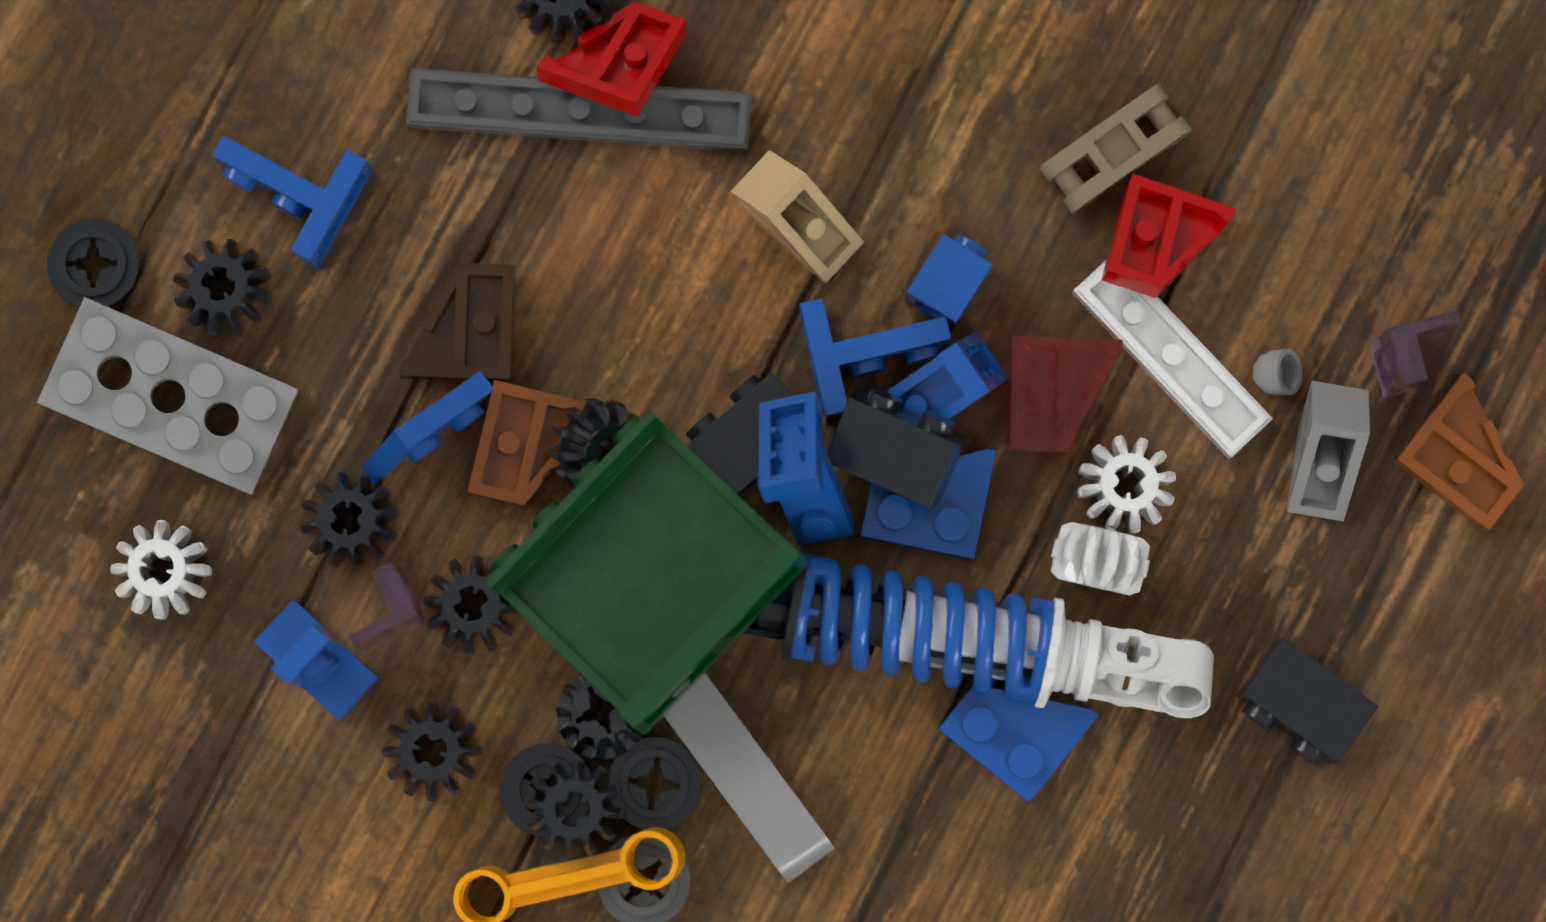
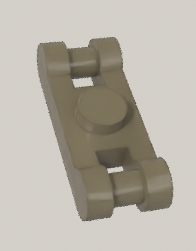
M1159 84L1148 89L1040 166L1039 169L1050 183L1055 180L1066 197L1062 201L1072 215L1088 206L1104 192L1164 150L1175 145L1192 131L1183 116L1176 118L1165 103L1169 97ZM1145 116L1150 119L1158 130L1157 133L1148 139L1135 123ZM1084 158L1088 160L1097 175L1085 183L1073 168L1075 164Z

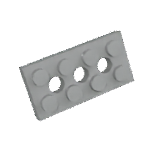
M84 297L37 403L253 496L299 390ZM111 358L126 360L132 369L131 380L125 387L119 390L105 388L99 379V371L102 364ZM164 381L178 382L185 390L186 397L183 406L173 413L160 412L155 408L152 401L154 389ZM217 404H229L238 412V426L229 435L216 436L209 432L206 427V415Z

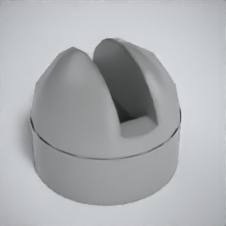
M1292 349L1271 350L1260 355L1253 365V380L1266 394L1274 396L1293 395L1301 386L1303 376L1302 364L1299 356Z

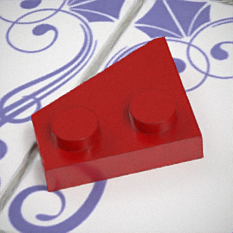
M634 1L613 14L611 20L606 24L594 26L578 36V46L555 61L549 55L540 60L537 65L538 81L637 117L686 36V19Z
M1132 174L1125 186L1101 280L1156 298L1228 226L1235 215L1236 208Z

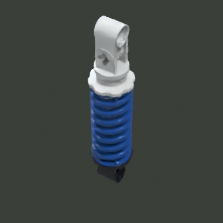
M801 550L800 554L808 561L809 565L744 632V634L780 640L781 659L790 661V658L813 662L816 646L811 645L814 636H819V655L821 662L826 665L837 663L845 642H851L850 662L852 668L857 671L867 669L871 663L875 648H882L881 669L885 676H896L900 672L904 661L912 663L913 679L921 683L930 679L934 667L943 669V683L946 687L953 689L961 684L964 673L973 674L974 689L979 694L989 693L994 679L1005 680V694L1009 699L1033 703L1034 707L1038 708L1045 707L1052 691H1062V693L1067 694L1070 692L1074 695L1075 700L1087 702L1088 698L1122 707L1132 706L1164 712L1178 718L1198 717L1204 714L1211 704L1214 655L1211 649L1201 642L1147 634L1136 629L1104 626L1101 621L1089 619L1085 624L1078 621L1072 622V620L1066 619L1064 600L1060 598L1048 600L1031 597L1029 613H1027L1025 600L1019 594H1008L1003 599L1000 607L997 608L993 592L988 588L980 587L972 594L969 602H965L963 587L959 583L952 581L945 584L939 596H934L932 581L925 576H918L912 581L906 592L905 599H903L902 577L897 571L893 570L885 571L879 580L875 593H872L871 571L866 565L862 564L853 567L843 588L840 587L841 571L836 560L810 555L809 551ZM1129 646H1134L1131 660H1128V648ZM1128 676L1130 680L1128 689L1123 690L1125 677Z

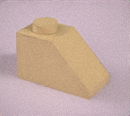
M770 150L730 191L764 230L825 284L864 243L805 172Z

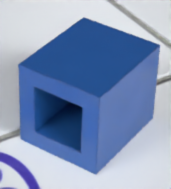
M943 234L906 292L904 301L933 319L946 317L948 327L953 331L992 267V263L984 259L987 254L986 250L965 236L957 235L955 240Z

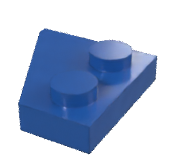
M479 371L396 429L361 466L362 469L371 476L372 482L377 484L410 458L414 464L442 444L439 436L449 428L453 427L459 433L479 419L485 413L480 404L494 388L482 372Z
M985 449L959 456L942 499L931 508L871 482L860 538L973 561L996 451Z
M973 684L939 726L938 730L1028 803L1099 715L1091 709L1051 700L1047 701L1044 708L1034 707L1033 703L1011 700L1006 696L1005 690L993 687L989 693L979 694L975 691Z

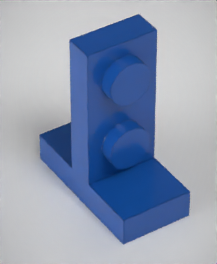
M222 136L212 154L218 164L224 168L221 177L249 193L252 192L255 185L272 193L275 196L271 204L301 220L305 212L310 214L290 250L297 259L317 270L373 172L366 159L346 149L326 187L322 189L225 136Z
M823 299L800 303L799 314L825 422L841 419L847 405L840 372L850 370L852 378H860L880 373L885 370L883 362L906 357L908 365L929 362L940 354L941 348L948 347L951 341L947 319L942 317L833 343Z
M976 331L948 347L932 361L887 392L902 399L901 408L919 416H922L923 411H930L950 419L1008 380L1009 376L979 332Z
M816 391L759 403V489L765 503L780 502L798 546L854 535V518L822 441V406Z
M294 599L254 641L260 649L276 662L271 667L276 674L288 685L305 689L338 721H341L380 679Z

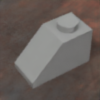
M1311 381L1298 429L1287 500V512L1344 521L1370 435L1369 390Z

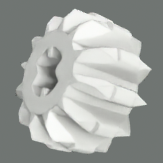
M1122 435L1116 436L1112 443L1114 457L1105 447L1098 444L1091 452L1101 467L1089 463H1083L1080 466L1079 473L1083 477L1095 481V484L1080 487L1077 490V495L1079 498L1084 499L1097 497L1099 502L1092 505L1086 512L1090 519L1099 516L1104 509L1110 512L1105 523V529L1115 531L1119 526L1121 517L1125 516L1126 527L1129 533L1136 534L1141 528L1139 513L1152 525H1156L1161 521L1162 517L1152 502L1168 507L1174 502V496L1169 492L1158 489V486L1173 483L1176 480V474L1171 471L1157 474L1155 468L1164 462L1167 455L1164 451L1160 450L1149 460L1143 457L1148 447V440L1140 437L1134 444L1132 453H1128L1125 438ZM1122 471L1124 478L1130 473L1138 478L1139 482L1134 487L1137 498L1131 499L1129 492L1123 497H1120L1115 492L1114 487L1119 482L1115 474L1116 472Z
M158 520L156 522L153 539L145 527L141 525L136 526L133 532L139 545L135 548L128 543L120 541L116 547L120 553L129 556L128 564L115 563L111 565L110 571L112 574L129 577L128 580L121 583L115 589L117 596L126 598L136 594L131 610L137 614H143L152 603L154 618L159 620L167 618L169 601L179 614L184 615L188 613L190 608L184 594L188 592L201 599L206 595V590L203 587L193 583L195 576L207 577L212 575L211 566L194 564L193 562L207 552L206 545L202 542H197L187 546L192 531L185 526H180L171 536L169 523L165 520ZM158 557L165 561L173 562L174 570H166L167 573L172 575L166 583L150 578L149 575L150 570H157L151 564Z
M1070 522L1061 526L1058 538L1054 541L1051 557H1053L1051 572L1060 580L1130 596L1140 592L1143 579L1147 577L1150 564L1148 560L1150 545L1143 538Z

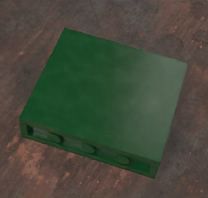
M651 411L642 419L639 416L632 418L619 430L614 438V442L617 445L601 462L598 459H594L580 470L573 481V485L576 488L560 504L554 501L537 515L532 523V527L535 530L520 546L517 544L510 545L495 559L491 566L494 573L485 581L492 589L500 593L619 710L618 713L635 730L644 735L654 727L809 565L808 561L785 538L780 536Z

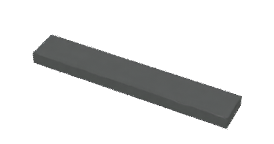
M411 68L406 125L408 128L748 153L752 93L655 86L639 115L636 117L540 82L538 77Z

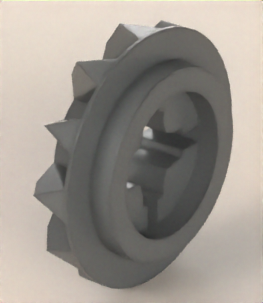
M633 835L617 841L608 850L623 847L626 841ZM655 838L643 839L635 849V865L639 869L644 870L649 865L653 866L659 859L662 864L657 869L658 873L654 880H660V878L669 874L672 867V855L668 847L662 841ZM685 860L680 875L674 881L658 889L665 895L662 899L656 894L651 895L644 890L638 896L634 895L628 901L625 897L630 892L629 888L632 884L627 882L597 889L601 902L607 911L620 922H666L682 908L690 889L688 864Z

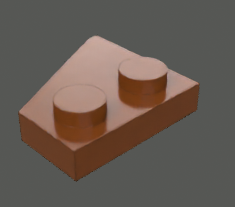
M1462 373L1393 462L1483 532H1487L1493 527L1524 484L1513 461L1506 457L1501 447L1502 439L1492 419L1488 421L1473 390L1476 387L1471 377L1466 373Z
M493 380L491 385L494 390L488 397L466 494L522 507L560 463L553 459L547 451L561 443V438L554 434L552 427L558 425L566 427L569 423L566 408L576 407L583 410L585 402Z

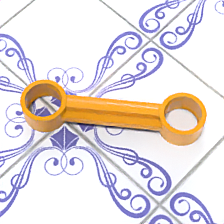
M652 827L631 836L621 848L596 853L592 856H582L514 873H509L497 866H484L467 873L459 880L453 895L454 907L464 922H503L519 907L627 882L644 890H655L669 884L680 875L685 864V850L682 842L673 832L661 827ZM645 838H655L662 841L672 855L671 870L668 875L660 878V880L645 877L635 865V849ZM479 876H488L494 879L503 890L504 904L496 916L486 917L478 914L469 902L468 891L470 884Z

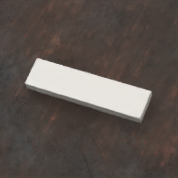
M1104 261L1073 290L1072 294L1214 445L1230 459L1273 418L1158 296L1153 298L1102 281L1106 263Z

